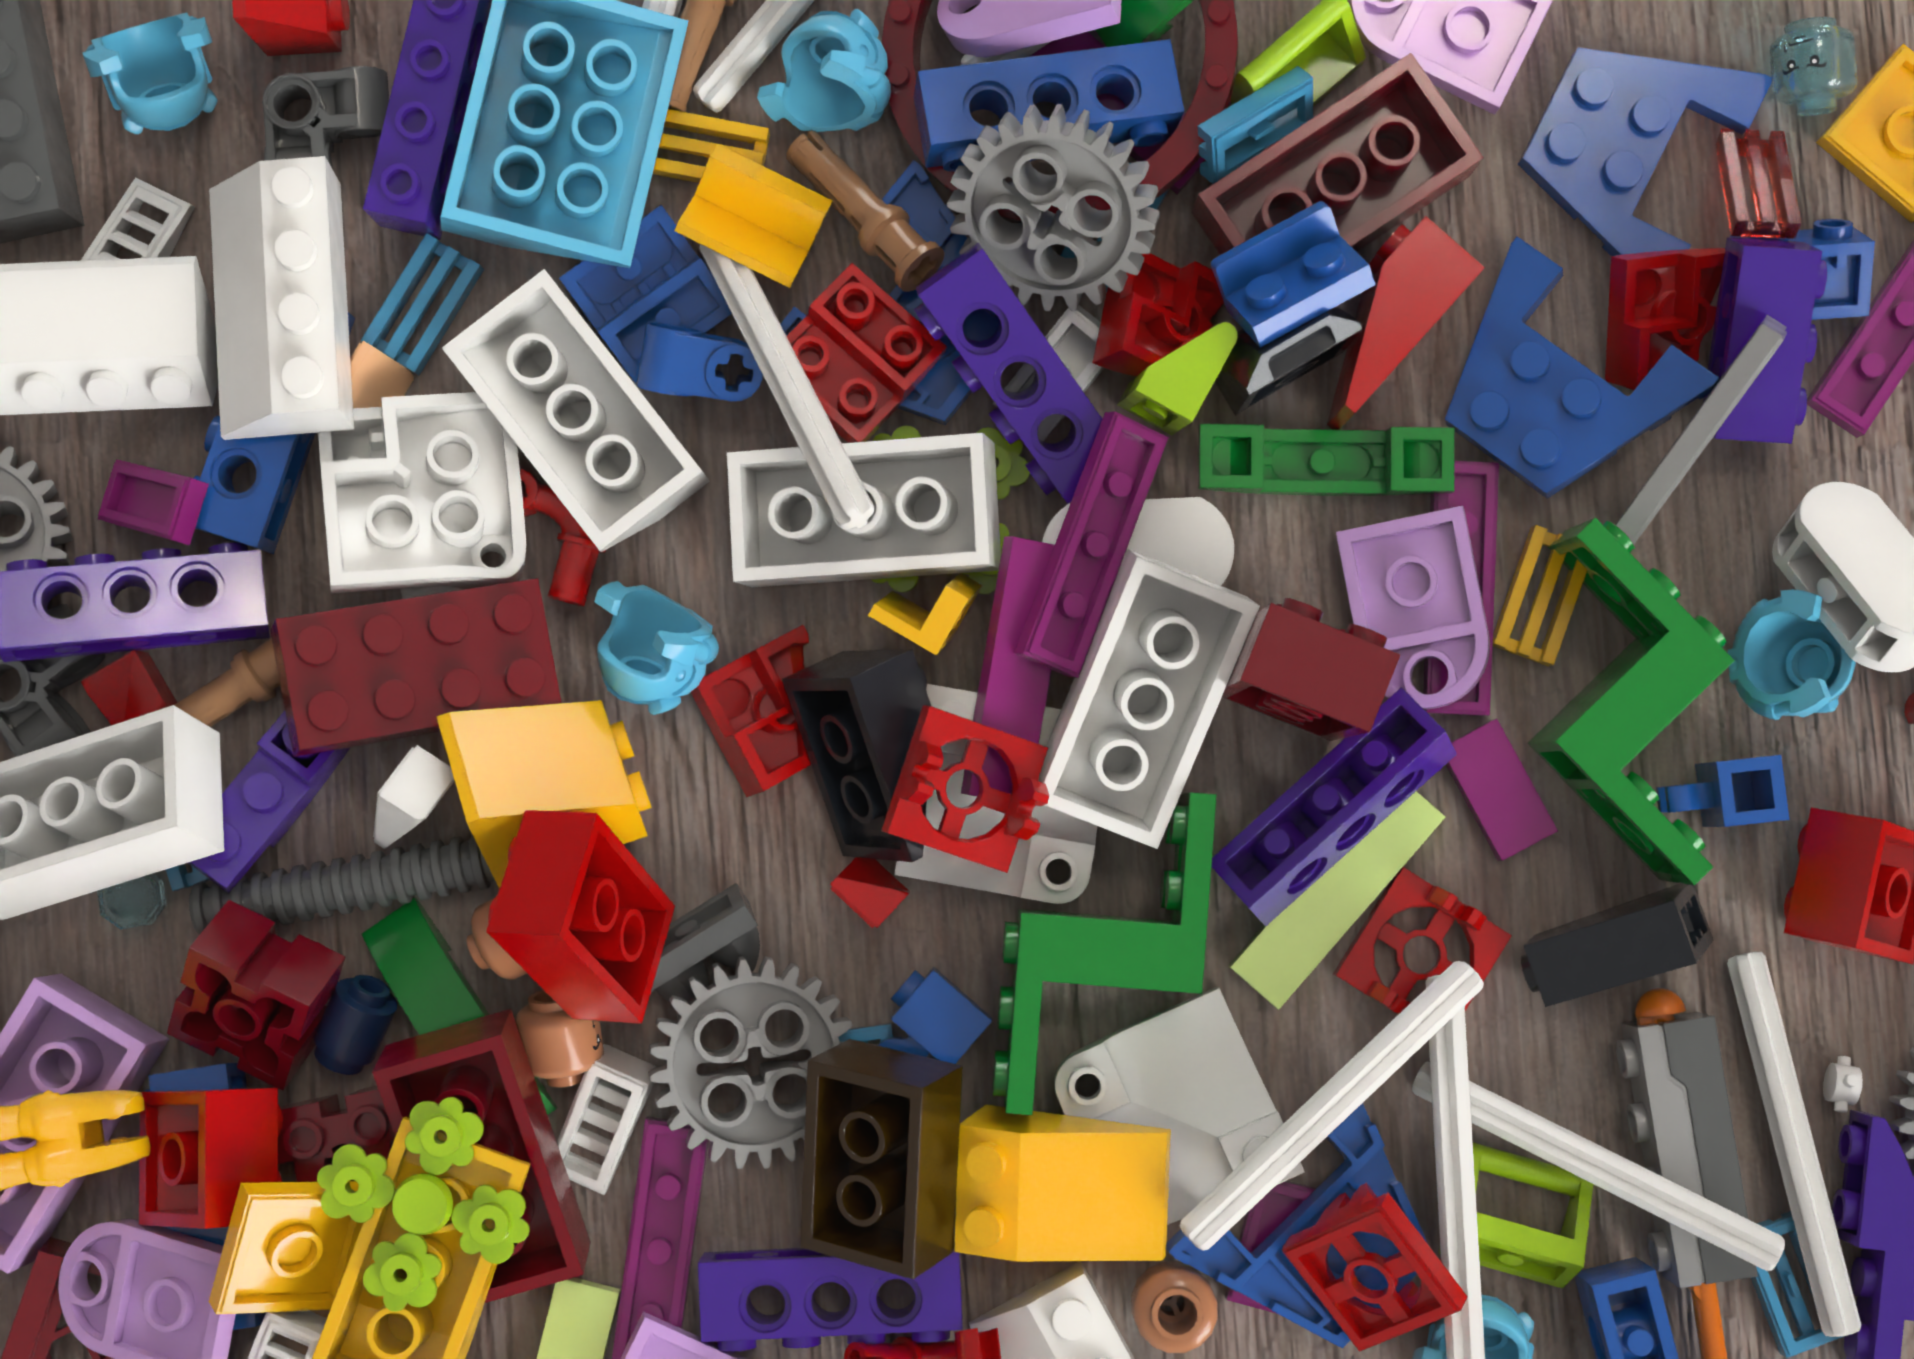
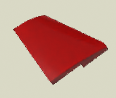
M1725 248L1666 250L1611 256L1605 381L1635 390L1671 344L1696 362L1698 361L1700 343L1704 335L1712 329L1715 322L1717 307L1710 304L1721 281Z
M1151 253L1141 254L1144 257V262L1138 275L1126 273L1128 278L1120 293L1109 287L1107 288L1092 363L1115 372L1138 376L1148 366L1208 331L1213 326L1210 320L1220 307L1225 304L1212 269L1196 261L1179 268Z
M804 625L781 635L704 676L700 684L690 692L746 797L764 792L811 765L782 682L783 678L804 669L803 646L809 644V634Z

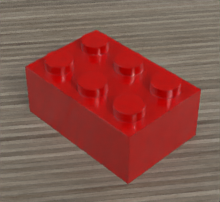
M525 810L517 836L512 839L508 849V864L498 896L493 899L489 908V924L486 932L572 1019L642 1024L675 905L597 813Z

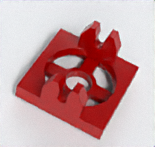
M923 705L881 831L1008 873L1018 840L1023 839L1027 841L1039 830L1040 822L1037 818L1032 817L1033 808L1036 805L1040 807L1046 805L1050 797L1046 784L1038 781L1048 747L938 708ZM966 739L967 743L961 762L950 764L943 771L939 770L944 761L941 747L951 742ZM989 747L996 750L1008 766L1012 782L1011 794L991 788L989 785L988 777L982 770ZM966 769L971 771L978 779L979 794L972 804L960 808L953 805L948 799L946 786L951 775L956 771ZM934 790H936L938 801L945 808L938 830L932 826L923 814L921 807L933 795ZM983 806L1004 813L1002 820L986 834L969 839L959 838L966 815L976 813Z
M1402 867L1388 884L1333 975L1396 1015H1399L1411 1003L1406 1001V998L1417 980H1427L1428 977L1441 975L1452 964L1451 961L1447 960V949L1443 938L1455 920L1461 926L1469 943V965L1479 974L1483 982L1512 935L1488 921L1481 911L1458 901V897L1451 892L1431 885ZM1411 907L1436 908L1425 929H1413L1405 933L1388 922L1394 915ZM1416 936L1430 938L1438 949L1436 965L1425 973L1411 971L1403 960V950L1406 943ZM1377 939L1395 950V961L1399 971L1389 987L1383 984L1375 967L1374 946ZM1473 998L1465 1005V1011Z
M1367 1183L1360 1185L1351 1199L1346 1193L1340 1194L1323 1211L1316 1225L1291 1235L1281 1249L1359 1352L1461 1311L1468 1297L1391 1195L1387 1192L1377 1197ZM1361 1231L1379 1234L1391 1240L1400 1252L1387 1258L1377 1253L1366 1252L1352 1233ZM1331 1243L1347 1262L1344 1276L1335 1279L1328 1264V1251ZM1367 1265L1378 1269L1385 1276L1388 1288L1377 1291L1365 1287L1358 1281L1354 1268ZM1416 1272L1421 1279L1419 1289L1411 1281L1397 1293L1398 1278ZM1353 1297H1357L1367 1303L1379 1304L1382 1309L1370 1307Z

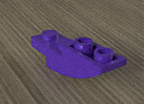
M284 711L257 742L258 752L222 793L224 851L188 863L223 890L230 893L268 846L274 848L316 796L351 747L293 757Z
M1850 1110L1849 1125L1843 1126L1839 1136V1158L1845 1166L1843 1186L1834 1195L1832 1214L1836 1228H1838L1839 1239L1862 1248L1861 1257H1857L1854 1260L1851 1269V1287L1853 1294L1857 1296L1856 1306L1861 1321V1329L1854 1334L1844 1336V1351L1847 1359H1900L1904 1320L1914 1321V1177L1903 1150L1886 1119L1863 1111Z

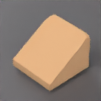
M365 341L358 344L350 358L353 408L382 407L381 397L405 396L414 380V375L409 369Z

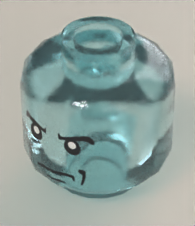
M1812 17L1787 24L1784 27L1785 34L1778 37L1770 46L1772 89L1775 99L1782 104L1797 106V114L1799 116H1818L1836 111L1837 100L1850 95L1858 86L1856 47L1853 33L1849 29L1837 26V20L1833 17Z

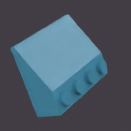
M492 0L440 216L441 230L503 247L630 268L689 21L617 0Z

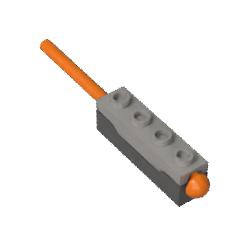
M1656 988L1649 990L1639 998L1636 1004L1635 1016L1637 1021L1621 1023L1624 1039L1617 1040L1616 1043L1618 1065L1622 1076L1625 1079L1630 1078L1634 1098V1103L1627 1105L1628 1127L1635 1143L1641 1142L1644 1168L1748 1219L1715 1016L1700 1012L1674 1015L1686 1011L1682 999L1675 992L1668 989ZM1653 1214L1655 1232L1648 1233L1647 1242L1656 1272L1662 1271L1663 1278L1677 1287H1687L1691 1292L1701 1359H1728L1716 1283L1758 1277L1756 1266Z

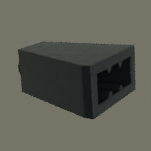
M1679 883L1535 934L1523 945L1526 954L1521 956V966L1530 990L1532 992L1540 991L1545 1007L1696 964L1714 939L1694 885Z

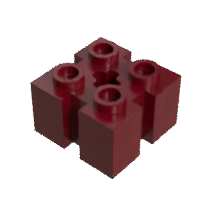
M228 899L189 947L180 981L186 987L175 1000L167 1034L211 1056H214L219 1048L239 1057L237 1069L283 1091L316 1046L314 1035L327 1007L325 1004L332 996L338 983L346 957L300 934L291 943L276 935L274 921Z
M377 1086L363 1088L344 1096L345 1109H340L337 1094L280 1107L283 1116V1126L278 1137V1164L293 1161L297 1182H318L317 1175L319 1170L326 1165L332 1164L335 1152L346 1144H356L365 1151L367 1156L372 1153H379L387 1160L395 1140V1135Z

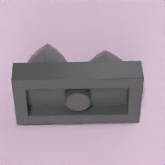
M737 883L670 924L651 992L656 990L668 1002H670L669 998L671 995L690 1001L695 995L690 987L688 978L694 976L706 987L710 985L707 969L703 963V959L708 956L733 969H736L737 958L743 956L750 970L754 971L760 950L758 924L748 899Z

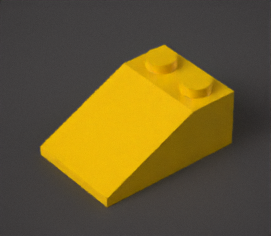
M984 1105L962 1121L959 1128L955 1252L1016 1262L1163 1260L1166 1257L1171 1129L1033 1111V1115L1006 1113L1005 1107Z

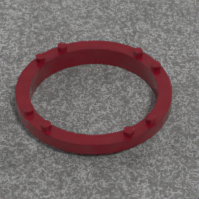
M889 0L882 36V45L887 53L888 69L885 75L891 84L889 102L903 136L915 155L925 166L913 95L918 71H921L920 51L922 34L933 0ZM1198 0L1205 25V53L1199 85L1193 101L1179 126L1161 148L1146 160L1150 166L1145 178L1139 183L1156 185L1158 187L1156 198L1178 182L1201 157L1199 155V145L1205 141L1198 136L1197 126L1227 109L1230 102L1238 61V27L1233 0ZM943 166L927 168L951 193L958 189L950 183L955 172L946 171L943 169ZM1094 195L1084 197L1092 208L1105 211L1111 209L1110 205L1101 197ZM1052 205L1048 209V211L1054 214L1059 210ZM997 209L999 215L1004 220L1011 223L1022 222L1021 218L1014 211Z

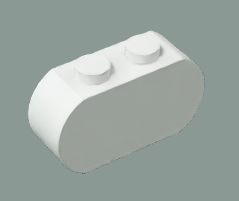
M1828 482L1815 486L1805 495L1776 536L1772 548L1773 561L1796 590L1807 591L1823 597L1819 619L1853 661L1867 668L1882 672H1902L1913 668L1914 538L1876 493L1864 487L1846 482Z
M1201 497L1145 499L1127 550H1133L1220 586L1226 580L1234 559V540L1229 524L1215 506ZM1070 503L1062 508L1050 521L1042 542L1055 545Z

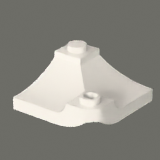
M476 392L381 397L382 407L353 408L354 430L318 432L331 594L431 586H452L464 590L515 582L520 577L526 558V532L518 448L515 441ZM487 552H497L503 556L505 561L501 566L494 568L486 566L481 561V557Z
M927 684L926 691L932 707L973 721L978 692ZM1045 706L1039 740L1040 745L1046 747L1061 709ZM966 739L951 742L941 747L944 761L939 770L943 771L950 764L961 762L967 743ZM965 769L956 771L951 775L946 786L948 799L953 805L960 808L969 806L977 798V796L961 794ZM934 790L933 795L927 800L926 818L938 830L945 808L938 801L936 790ZM1036 805L1033 808L1032 817L1037 818L1040 822L1039 830L1027 841L1023 839L1018 840L1008 873L924 846L922 858L914 862L897 861L894 875L1036 901L1063 904L1079 897L1089 883L1095 851L1097 825L1045 805L1041 807ZM983 806L976 813L966 815L959 838L969 839L986 834L1002 820L1004 813ZM1054 859L1065 860L1070 867V877L1062 884H1054L1046 876V867Z
M1218 987L1072 1052L1060 1063L1054 1077L1055 1092L1065 1115L1171 1129L1167 1225L1183 1219L1283 1124L1279 1112L1276 1110ZM1093 1074L1099 1079V1089L1093 1096L1084 1097L1076 1092L1075 1083L1081 1075ZM1301 1162L1278 1184L1305 1173Z

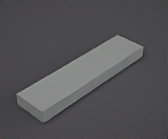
M1766 315L1615 523L1630 538L1633 544L1642 535L1784 341L1787 327L1771 316Z

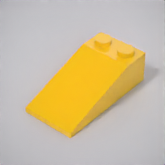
M404 1117L401 1121L387 1158V1170L384 1173L393 1180L396 1189L402 1181L412 1175L427 1174L420 1165V1154H413L406 1148L405 1138L409 1132L414 1130L408 1117ZM439 1130L437 1133L438 1139L446 1141V1133ZM475 1143L472 1145L474 1158L468 1165L460 1167L452 1164L451 1168L445 1173L435 1175L449 1187L453 1197L454 1209L461 1201L472 1199L474 1191L481 1185H491L496 1189L497 1193L505 1189H514L521 1193L531 1163ZM392 1201L382 1208H375L372 1218L362 1224L312 1359H465L497 1264L486 1261L481 1252L473 1255L465 1253L460 1247V1238L463 1233L454 1227L450 1217L440 1230L432 1234L421 1235L427 1243V1254L437 1255L442 1262L440 1273L434 1277L437 1284L435 1299L425 1307L418 1308L407 1304L400 1311H390L383 1303V1296H374L365 1289L363 1274L371 1264L375 1263L372 1252L378 1243L382 1241L395 1243L397 1238L408 1232L396 1222L392 1212ZM486 1219V1227L489 1229H494V1221L492 1219ZM398 1269V1276L406 1279V1271Z

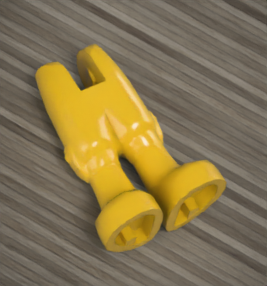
M47 1090L42 1094L26 1099L20 1105L0 1106V1141L22 1137L36 1140L34 1146L24 1151L0 1154V1191L28 1182L38 1186L62 1187L65 1183H69L71 1179L117 1168L149 1156L151 1145L148 1136L117 1137L105 1141L102 1119L113 1120L124 1115L144 1111L142 1092L104 1090L59 1094Z

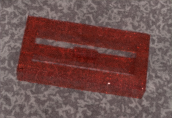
M1721 128L1715 145L1731 236L1795 239L1802 223L1784 131H1771L1768 140L1760 139L1759 130L1746 129L1744 137L1741 139L1735 138L1734 129ZM1739 157H1746L1751 181L1750 192L1752 201L1755 203L1758 221H1750ZM1764 158L1767 160L1778 222L1775 220Z

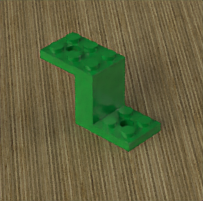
M1595 517L1565 530L1562 533L1563 535L1548 548L1550 550L1555 549L1559 555L1566 553L1563 564L1569 570H1573L1576 560H1579L1587 569L1583 584L1636 639L1547 723L1528 744L1659 880L1696 885L1713 868V865L1700 853L1706 847L1705 843L1683 821L1676 819L1671 823L1654 806L1660 798L1643 778L1632 771L1625 776L1621 770L1735 660L1722 648L1727 643L1723 634L1706 618L1700 615L1693 618L1676 601L1681 594L1674 583L1659 570L1652 568L1647 571L1631 554L1635 547L1630 538L1612 522L1606 521L1602 525Z
M1181 793L1178 805H1176L1165 830V844H1175L1174 870L1163 869L1160 907L1165 908V910H1171L1170 920L1018 909L1017 922L1005 921L1002 960L1003 963L1014 964L1012 986H1000L997 1024L998 1029L1009 1030L1008 1050H995L992 1089L994 1096H1004L1006 1113L1033 1115L1043 981L1202 994L1217 794Z

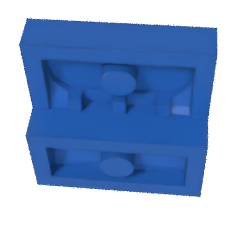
M662 205L657 206L642 217L630 268L582 260L558 277L635 383L638 379L647 322L683 326L706 333L732 314L711 271L703 260L698 257L686 238L675 232L676 224Z

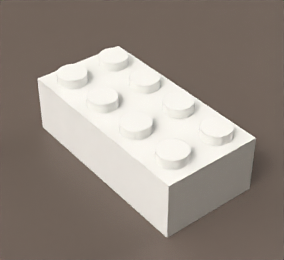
M983 433L842 443L874 506V513L868 518V524L861 528L855 526L846 530L838 525L799 447L727 452L733 582L749 587H766L999 570L1001 551L995 443Z
M1128 549L1116 576L1079 678H1074L1046 745L1048 751L1038 779L1039 782L1046 784L1050 795L1045 806L1158 849L1260 605L1245 595Z
M174 705L0 762V920L15 917L224 851L220 733Z

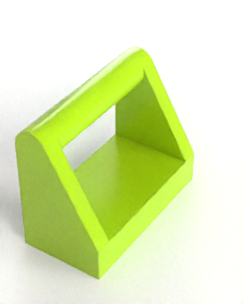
M1322 0L1237 73L1230 102L1232 104L1237 103L1299 66L1313 77V107L1362 66L1366 59L1349 2L1347 0Z
M1227 322L1220 323L1148 366L1128 384L1117 405L1171 436L1193 422L1238 338L1236 328Z
M1473 1142L1475 1193L1479 1171L1570 1196L1560 1235L1477 1212L1480 1266L1563 1289L1584 1268L1593 1184L1556 1165Z

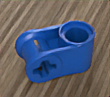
M655 322L646 323L637 379L638 388L668 395H694L730 402L745 400L759 389L763 375L745 341L737 338L707 334L683 326ZM731 354H739L743 366L750 369L749 374L738 375L735 384H726L723 372L715 370L717 364H728Z

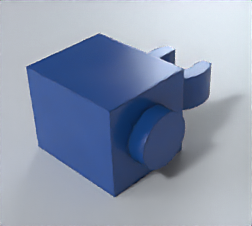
M1781 755L1695 764L1697 783L1656 787V793L1660 798L1658 800V809L1661 813L1700 809L1702 827H1729L1790 820Z
M935 967L925 977L914 970L890 998L899 1006L892 1015L891 1020L904 1030L908 1036L889 1037L881 1041L877 1046L927 1057L930 1053L937 1060L956 1064L992 1022V1017Z

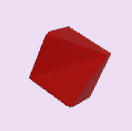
M133 650L81 681L88 696L111 725L177 703L148 652Z
M856 857L830 883L832 886L830 889L872 928L874 926L878 928L910 894V891L876 859Z

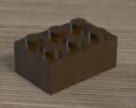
M848 1039L808 1060L801 1248L910 1279H915L953 1253L963 1066Z

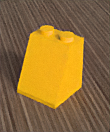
M602 700L457 711L436 716L467 825L499 888L508 864V849L512 839L517 836L525 810L597 813L623 844L648 836L640 813L652 808L640 771L628 775L623 760L635 757L622 720L610 724Z

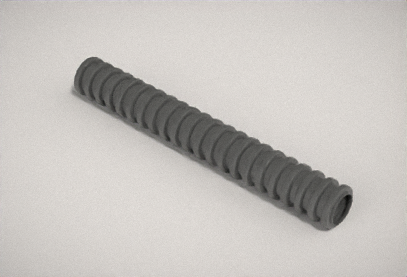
M471 834L469 841L464 842L461 836L451 838L448 845H444L442 840H435L431 842L430 848L426 849L421 843L411 845L409 852H405L402 847L392 848L390 855L387 856L382 850L374 851L371 853L370 859H366L363 854L353 855L348 863L342 857L332 859L330 866H327L323 861L312 863L309 870L303 864L293 866L291 873H287L284 868L273 870L270 877L265 872H257L253 874L251 880L243 876L230 893L214 882L211 887L205 882L196 883L193 885L189 895V911L193 927L200 935L228 899L251 911L262 914L274 922L279 920L284 926L294 923L295 917H299L302 922L311 921L315 913H318L322 918H328L333 916L334 910L337 909L342 915L352 913L354 906H358L361 911L371 910L373 904L378 902L384 908L391 906L393 899H398L401 904L410 903L415 895L423 901L431 899L433 892H438L441 897L449 896L454 888H457L462 894L470 892L472 885L476 884L480 890L490 888L491 882L495 881ZM630 842L624 844L631 853Z

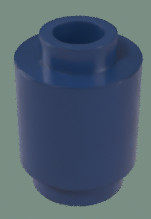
M357 975L354 978H345L338 981L314 1035V1042L316 1044L314 1055L321 1065L339 1074L355 1075L360 1073L365 1065L373 1062L397 1010V1001L383 981L369 975Z

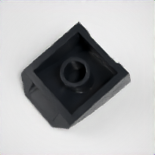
M1334 307L1261 348L1244 329H1241L1237 332V341L1218 374L1215 383L1236 416L1342 354L1362 330L1360 322L1349 313Z

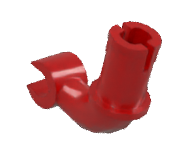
M520 469L521 483H525L526 493L528 494L527 497H523L524 517L540 512L551 517L561 527V533H558L557 541L562 542V546L547 596L561 602L585 607L599 553L605 554L606 550L603 552L599 551L549 485L542 484L531 473Z
M978 1328L955 1332V1340L916 1342L911 1337H898L892 1343L865 1344L864 1342H852L844 1352V1359H1001L998 1328L984 1332H978Z

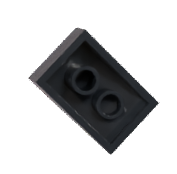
M913 649L842 651L783 678L782 682L842 855L914 862L922 858L924 845L881 831L922 706H931L926 691V675L921 665L916 661ZM927 801L921 805L923 814L925 816Z

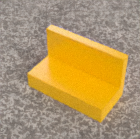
M717 144L708 159L695 195L679 219L675 232L790 288L813 246L833 200Z
M960 573L945 586L931 612L891 591L873 605L868 616L937 655L952 640L983 585Z

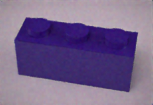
M1727 237L1708 370L1718 376L1720 380L1766 315L1771 316L1786 326L1785 331H1787L1784 341L1713 438L1792 444L1795 426H1800L1803 423L1807 409L1806 390L1801 387L1804 365L1813 360L1817 346V330L1815 325L1811 324L1815 299H1820L1823 296L1827 283V265L1824 260H1821L1822 250L1805 242Z

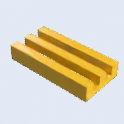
M668 109L664 127L754 144L753 150L727 145L722 146L764 166L770 138L769 128ZM662 133L659 148L709 158L717 143ZM656 157L653 174L699 183L705 166Z
M1534 525L1529 530L1493 633V647L1549 667L1555 664L1587 569L1577 559L1574 569L1569 570L1542 648L1534 647L1566 553L1559 555L1555 549L1551 550L1520 641L1510 638L1542 545L1549 547L1563 535L1547 532V528Z

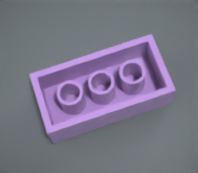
M63 974L36 977L29 985L0 1033V1106L20 1105L26 1099L42 1094L47 1090L59 1094L104 1090H130L138 1092L169 1038ZM123 1116L113 1120L102 1119L105 1141L109 1140ZM22 1137L0 1141V1154L24 1151L34 1146L36 1140ZM86 1176L71 1179L69 1183H65L62 1187L38 1186L28 1182L0 1191V1270L8 1274L35 1261L38 1250L50 1238Z

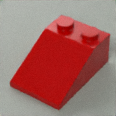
M1427 216L1422 219L1412 232L1401 224L1369 262L1376 285L1361 294L1355 319L1360 322L1362 330L1346 350L1327 426L1332 430H1340L1485 268Z

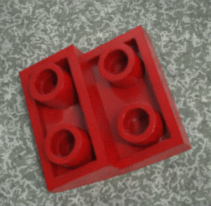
M853 263L809 306L807 316L787 335L835 432L848 443L867 442L915 389L947 349L943 342L940 340L936 341L926 327Z

